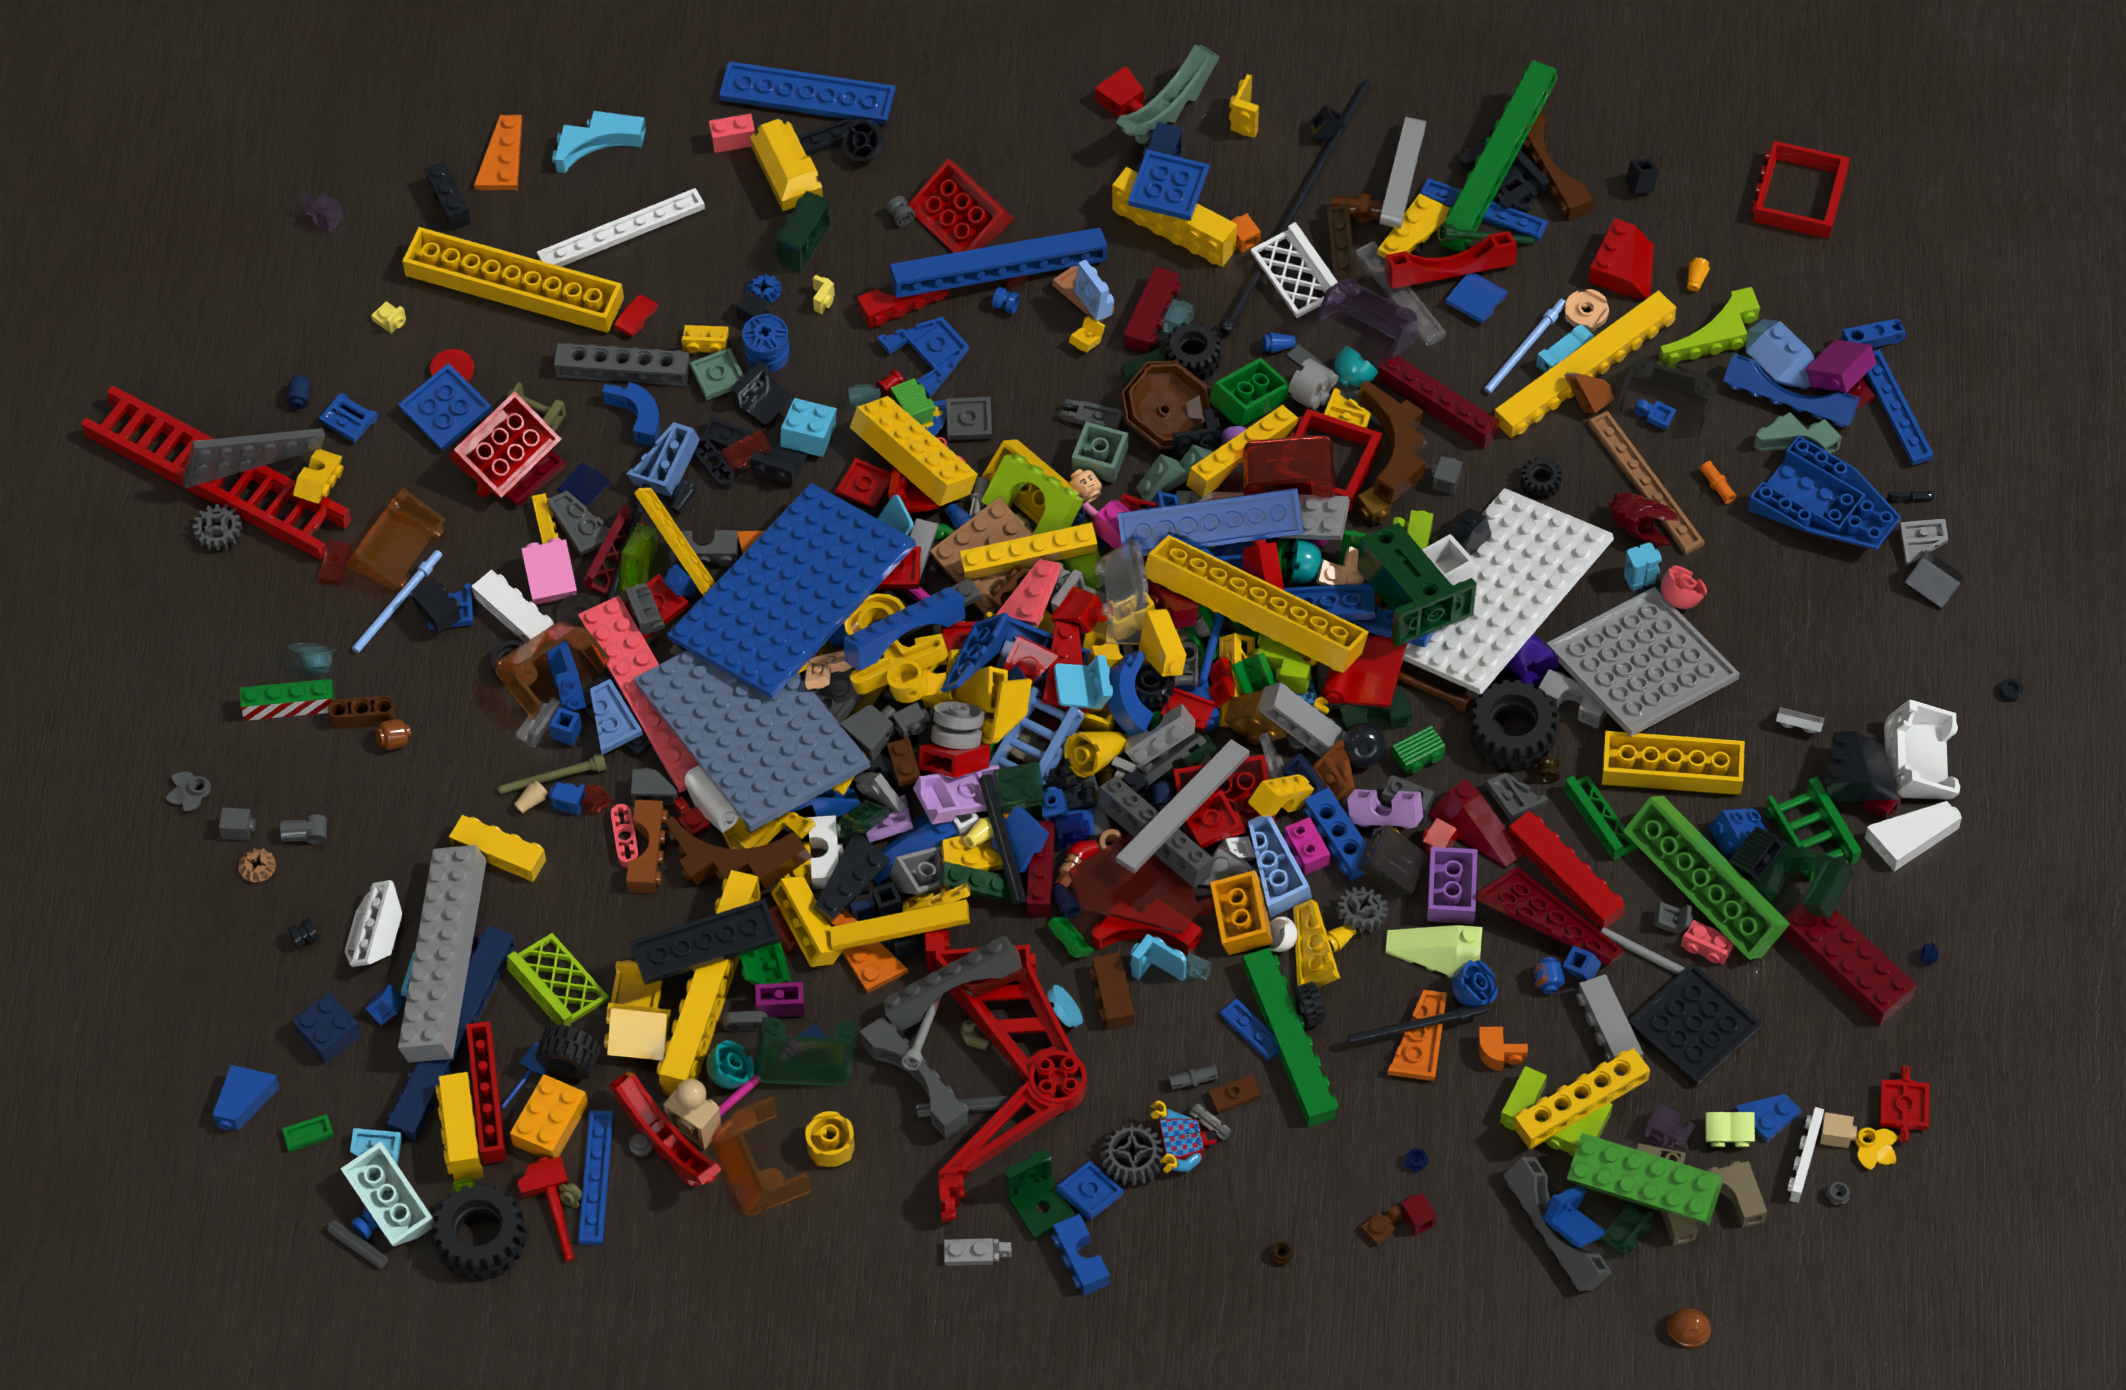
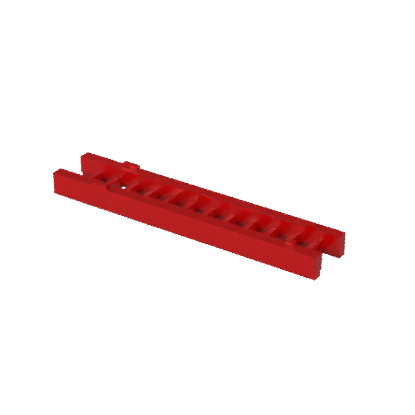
M112 385L107 391V399L109 405L114 409L101 425L85 418L81 423L84 435L184 488L182 480L185 469L183 468L187 464L192 442L214 438ZM124 414L131 416V420L119 434L111 431ZM142 423L150 426L137 444L129 440ZM160 433L168 436L155 453L147 450ZM178 442L186 445L173 463L165 459ZM266 465L240 472L241 478L229 492L220 488L228 476L212 480L211 483L205 482L185 488L215 505L218 504L221 508L225 505L228 506L229 511L234 508L236 515H239L241 519L319 560L327 553L326 545L311 535L319 528L324 519L344 529L351 522L349 509L327 497H323L320 503L317 504L294 496L296 481ZM253 480L260 484V486L247 502L238 498L249 482ZM272 490L279 495L266 512L257 508L256 506L267 492ZM289 499L297 505L284 521L274 517ZM306 509L316 513L303 531L293 526Z

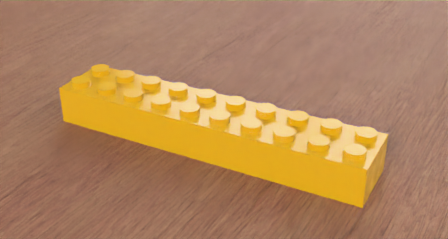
M421 227L418 228L402 261L405 276L606 333L609 332L624 300L621 283Z
M1168 535L1148 554L1142 576L1196 603H1200L1210 608L1213 612H1218L1230 618L1234 622H1239L1251 630L1269 637L1273 641L1280 642L1294 651L1309 656L1312 660L1319 661L1335 671L1344 673L1362 654L1369 631L1173 536Z
M731 870L729 878H725L723 881L722 891L724 892L722 897H718L716 901L715 911L718 914L761 900L758 876ZM738 956L693 970L695 974L693 979L690 978L688 980L686 999H682L680 1002L679 1019H675L672 1025V1039L667 1040L664 1054L666 1056L664 1061L659 1062L657 1068V1075L660 1076L659 1085L662 1087L663 1095L671 1096L678 1085L686 1079L698 1080L740 960Z

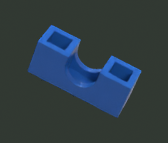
M1078 1214L1054 1224V1234L1051 1235L1054 1246L1056 1248L1060 1247L1063 1253L1061 1259L1065 1268H1070L1073 1273L1071 1279L1075 1288H1080L1084 1296L1110 1285V1274L1100 1254L1092 1258H1084L1078 1254L1079 1249L1090 1244V1233L1081 1215Z

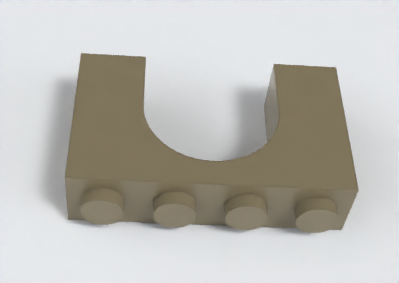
M1736 1161L1727 1167L1719 1169L1718 1167H1713L1706 1170L1723 1178L1724 1181L1720 1193L1726 1195L1732 1201L1742 1228L1765 1222L1767 1210L1749 1161L1743 1163ZM1661 1211L1673 1246L1696 1240L1698 1233L1696 1222Z

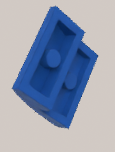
M1470 273L1459 282L1445 303L1482 324L1493 315L1495 307L1506 298L1508 291L1476 273Z
M1017 806L1006 818L1005 824L1020 873L1026 872L1034 853L1041 852L1049 832L1023 807ZM994 837L991 846L999 853Z

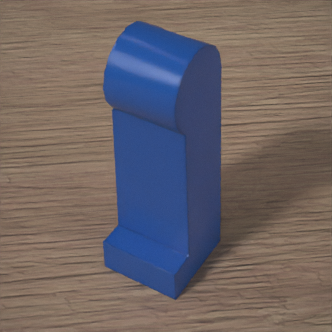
M1892 319L1843 329L1840 340L1869 344L1872 348L1888 345L1889 343H1900L1906 338L1907 334L1901 321Z

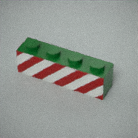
M332 679L240 688L241 710L245 721L328 713L329 704L335 700Z

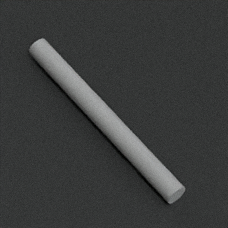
M1605 927L1601 931L1616 944L1677 975L1686 969Z

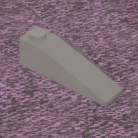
M941 846L896 857L890 876L900 892L917 895L941 887L939 886L940 867L943 858Z

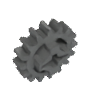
M218 504L215 505V509L207 506V512L199 511L200 518H194L195 524L192 527L195 539L199 540L201 546L206 544L208 550L213 546L216 547L217 551L220 550V546L228 549V543L236 544L235 537H241L240 530H243L240 516L236 515L234 508L229 511L227 505L222 509Z
M1353 887L1352 892L1346 890L1344 896H1340L1336 911L1339 912L1338 918L1344 919V926L1350 924L1352 925L1351 930L1359 928L1360 933H1363L1364 929H1367L1371 933L1373 927L1379 930L1381 924L1385 923L1388 908H1386L1387 902L1384 900L1380 901L1382 895L1378 894L1375 896L1373 889L1366 892L1365 887H1362L1361 891Z

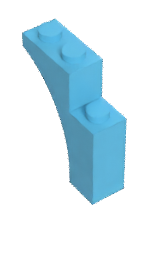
M594 111L592 119H588L587 128L564 125L562 133H559L557 137L558 149L554 150L552 162L556 164L557 172L566 173L569 167L579 158L601 148L611 146L642 147L646 132L644 117Z

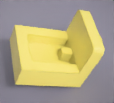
M815 275L813 277V288L817 293L813 298L814 311L822 314L826 307L829 308L835 296L834 283L826 277Z

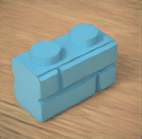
M1650 542L1640 545V548L1634 547L1627 550L1623 576L1632 591L1641 589L1643 586L1647 587L1655 584L1656 576L1660 573L1658 563L1662 561L1661 554L1658 549H1654Z

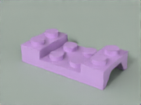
M998 765L989 766V768L956 778L941 774L920 776L913 787L931 824L951 822L956 815L987 811L979 783V778L982 775L990 774L992 776L1002 813H1011L1017 802L1016 798H1007L999 784L1000 768Z

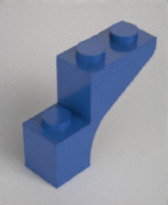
M848 787L844 795L829 789L790 810V812L811 805L816 817L833 815L839 817L860 809L862 806L854 788Z

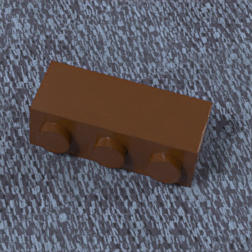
M1120 952L1093 957V967H1089L1091 981L1096 980L1097 987L1094 988L1096 1002H1101L1102 1008H1099L1101 1022L1106 1023L1107 1030L1135 1025L1134 1008Z

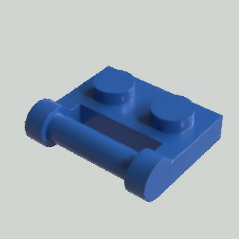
M340 393L319 417V422L356 443L369 426L377 421L379 414L374 410L369 411L350 400L346 394ZM341 407H346L364 418L361 420Z

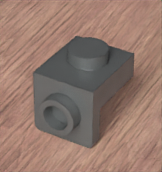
M1659 902L1655 905L1653 926L1678 935L1692 923V906L1686 905L1679 909Z

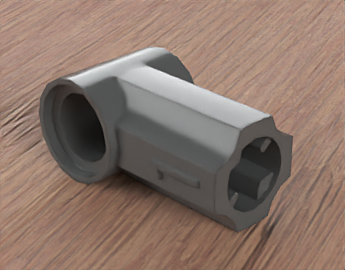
M315 814L308 816L306 820L281 821L280 832L282 842L307 841L313 845L325 843L327 840V818L323 815Z

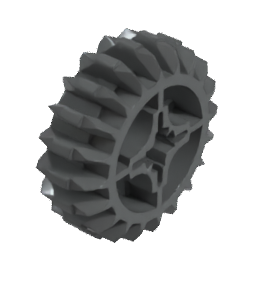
M1132 1123L1129 1124V1128H1125L1121 1124L1120 1131L1113 1128L1111 1131L1112 1136L1106 1135V1143L1101 1145L1100 1159L1103 1160V1169H1107V1175H1114L1115 1182L1122 1179L1124 1186L1128 1181H1132V1185L1135 1186L1136 1181L1139 1180L1144 1185L1146 1177L1153 1180L1154 1173L1159 1174L1160 1166L1164 1165V1163H1160V1160L1165 1156V1150L1162 1149V1140H1158L1159 1135L1157 1133L1151 1134L1152 1129L1150 1127L1143 1130L1141 1123L1138 1125V1128H1134ZM1128 1142L1126 1145L1118 1147L1119 1145ZM1131 1148H1133V1153H1135L1134 1161H1132V1156H1130ZM1147 1162L1143 1166L1138 1167L1140 1163Z

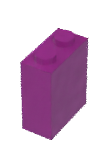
M1835 339L1806 368L1811 387L1847 393L1876 364L1871 345Z

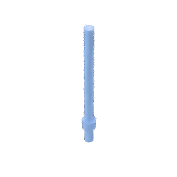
M1559 299L1552 309H1548L1545 312L1541 322L1484 387V391L1487 394L1493 392L1544 330L1558 319V314L1566 304L1564 299Z
M435 550L426 562L423 561L417 567L418 571L353 645L352 649L356 653H359L407 598L410 591L433 571V566L443 556L440 551Z

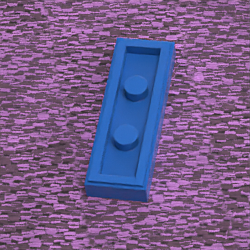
M1237 998L1219 1012V1016L1267 1062L1278 1055V1051L1281 1049L1279 1045L1275 1046L1274 1033Z

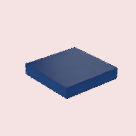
M1090 1160L1057 1185L1056 1191L1090 1221L1122 1197L1124 1193L1120 1186Z

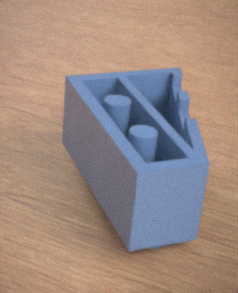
M673 422L655 442L656 445L648 454L645 453L641 457L639 464L633 470L630 469L627 472L633 485L642 487L644 483L651 485L654 492L673 498L677 485L680 483L700 441L693 428Z

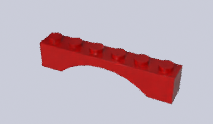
M1510 231L1488 235L1470 249L1448 257L1425 258L1413 255L1407 251L1385 255V278L1391 289L1515 265L1517 243Z

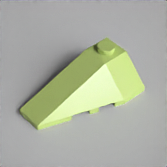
M1455 925L1387 930L1386 954L1410 963L1415 962L1426 966V969L1444 973L1448 978L1452 979L1454 972L1469 960L1473 962L1480 961L1482 927Z

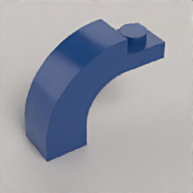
M629 382L626 389L618 385L611 386L605 384L602 390L604 403L628 409L638 417L633 428L634 442L654 447L656 445L655 442L660 436L661 425L658 407L653 397L644 388Z
M1140 650L1125 654L1120 660L1119 665L1110 667L1109 673L1113 694L1108 700V706L1116 722L1130 736L1145 732L1153 716V713L1140 702L1135 690V678L1146 657Z

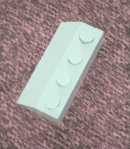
M379 1142L341 1168L393 1247L417 1239L431 1229V1223L434 1222L433 1217L382 1142Z

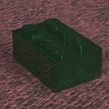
M806 191L803 197L797 200L795 210L787 216L783 229L778 230L775 236L778 264L799 273L803 272L832 226L830 200Z

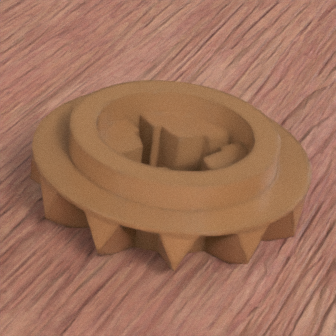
M253 848L252 851L245 852L244 856L239 859V872L249 882L258 883L267 880L272 876L276 868V862L272 853L267 852L264 848L262 850ZM260 859L262 866H257L254 869L252 863H256Z

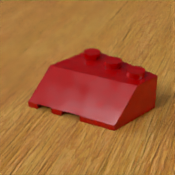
M1614 218L1590 267L1589 282L1636 300L1645 301L1650 297L1654 245L1635 225Z

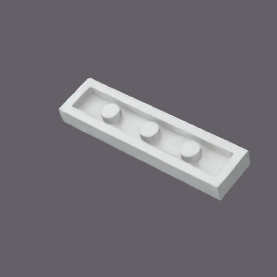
M1815 1107L1813 1115L1808 1114L1805 1128L1809 1129L1807 1136L1802 1135L1799 1149L1803 1150L1801 1157L1796 1156L1793 1170L1797 1171L1796 1178H1790L1787 1191L1791 1192L1789 1201L1796 1203L1800 1201L1824 1109Z

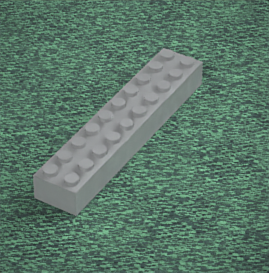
M477 845L433 849L398 1049L409 1063L453 1059L487 861Z

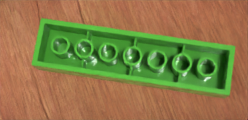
M1664 796L1650 797L1623 830L1748 959L1762 958L1790 925Z

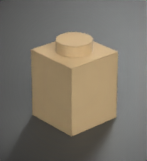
M1825 1112L1820 1144L1849 1148L1850 1141L1856 1139L1857 1126H1853L1854 1117Z

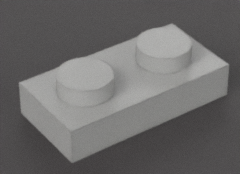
M1782 707L1779 708L1776 719L1784 727L1794 728V726L1803 728V731L1808 733L1821 732L1825 720L1822 717Z

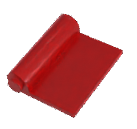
M1367 636L1362 654L1344 673L1329 667L1322 690V697L1330 704L1341 703L1390 708L1408 643L1396 647L1391 642V638Z

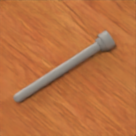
M943 994L928 1007L912 1048L904 1053L902 1065L909 1070H917L921 1065L923 1059L921 1049Z

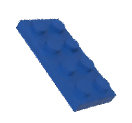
M1369 583L1284 588V591L1346 621L1375 619L1374 589Z

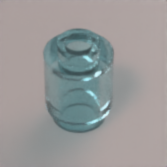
M875 383L854 384V387H849L850 405L855 404V407L881 398L880 388H876Z

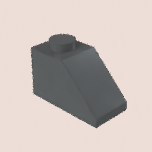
M649 768L633 769L631 787L633 805H635V800L663 801V805H676L674 801L679 798L678 790L657 770Z

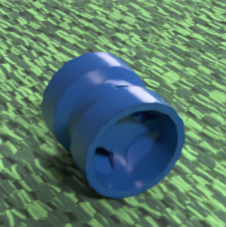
M998 287L993 296L992 307L996 309L1003 308L1007 313L1014 314L1020 302V294L1016 292L1010 293L1005 288Z
M367 1207L362 1211L360 1217H356L350 1223L353 1229L365 1240L373 1234L375 1228H380Z

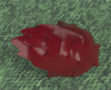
M1630 491L1624 492L1621 495L1615 493L1613 501H1609L1608 504L1611 516L1618 528L1625 529L1631 537L1642 540L1645 543L1650 542L1653 546H1669L1671 544L1668 542L1669 539L1658 532L1654 526V519L1656 518L1665 521H1677V514L1670 507L1660 504L1659 501L1644 498L1643 495L1631 494Z

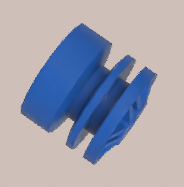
M760 314L752 317L742 330L746 362L752 367L762 361L768 366V373L782 369L788 363L790 357L788 328L785 322L771 314Z

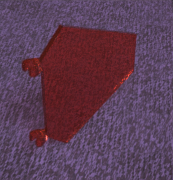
M1131 834L1069 869L1081 909L1183 934L1199 913L1212 915L1214 912L1213 907L1215 905L1213 899L1208 898L1197 903L1192 886L1156 855L1153 854L1135 873L1117 863L1116 856L1135 838ZM1185 834L1194 842V838L1191 834Z

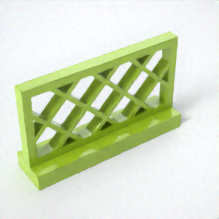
M553 933L518 954L514 951L507 955V970L556 1025L571 1026V1023L609 1001V996ZM550 942L557 948L556 953L542 950ZM529 955L537 956L538 962L537 964H530L524 958ZM541 957L555 959L554 967L540 965ZM558 959L568 961L571 964L570 969L557 967ZM539 971L551 972L552 979H541L538 976ZM555 973L569 975L568 983L554 981ZM572 975L583 977L585 984L571 983ZM553 987L567 989L566 996L555 995L552 992ZM569 990L583 991L582 999L568 997ZM586 991L597 993L600 998L595 1001L586 1000ZM567 1003L579 1004L581 1008L572 1014L567 1009Z

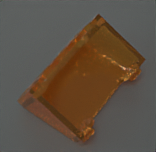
M402 487L377 518L344 565L392 590L396 588L401 590L408 581V578L405 577L408 570L433 537L437 539L445 528L442 525L446 519Z

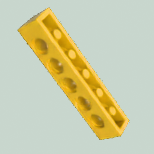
M1634 1048L1629 1051L1624 1050L1617 1054L1614 1060L1599 1064L1595 1071L1590 1074L1580 1075L1571 1085L1561 1086L1552 1096L1541 1098L1536 1102L1535 1106L1520 1110L1515 1116L1514 1129L1528 1148L1532 1149L1648 1081L1650 1068ZM1620 1071L1623 1072L1625 1075L1619 1076L1615 1074V1072ZM1602 1083L1605 1087H1598L1595 1084ZM1581 1094L1584 1095L1586 1098L1579 1099L1576 1097V1095ZM1563 1106L1566 1108V1110L1561 1111L1556 1109L1555 1107ZM1541 1117L1544 1118L1546 1121L1539 1122L1536 1120V1118Z

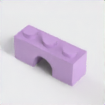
M1354 789L1347 798L1349 818L1353 824H1358L1361 827L1380 825L1383 828L1402 826L1405 829L1417 827L1423 818L1421 792L1398 791L1391 800L1392 807L1383 806L1379 802L1377 790Z

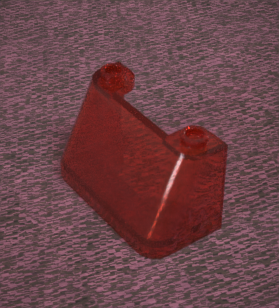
M1316 435L1249 441L1245 444L1243 448L1244 495L1265 493L1266 485L1311 482V489L1314 495L1322 498L1335 497L1336 474L1333 444L1329 437Z

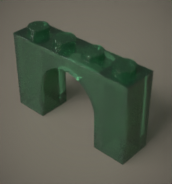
M1781 841L1784 844V848L1756 883L1749 878L1747 881L1772 904L1788 877L1801 870L1815 871L1814 879L1801 903L1811 915L1830 919L1855 874L1849 865V861L1840 856H1837V858L1831 857L1821 851L1817 853L1812 852L1802 846L1798 848Z

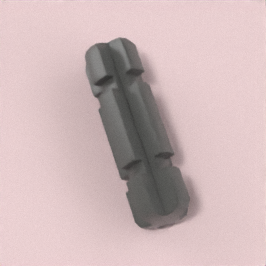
M1200 1104L1193 1105L1189 1114L1194 1119L1198 1118V1121L1208 1130H1215L1216 1136L1221 1140H1225L1230 1136L1231 1129L1225 1124L1222 1126V1122L1209 1111L1205 1112V1108Z

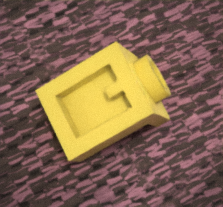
M387 301L371 315L375 323L391 334L396 329L401 328L406 321L404 308L399 306L396 309Z

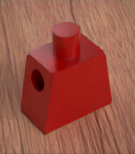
M1125 66L1095 87V101L1120 117L1130 112L1134 113L1144 107L1142 105L1144 102V90Z
M1073 586L1050 619L1054 625L1056 621L1079 626V634L1090 633L1097 622H1105L1108 614L1104 605L1095 594Z

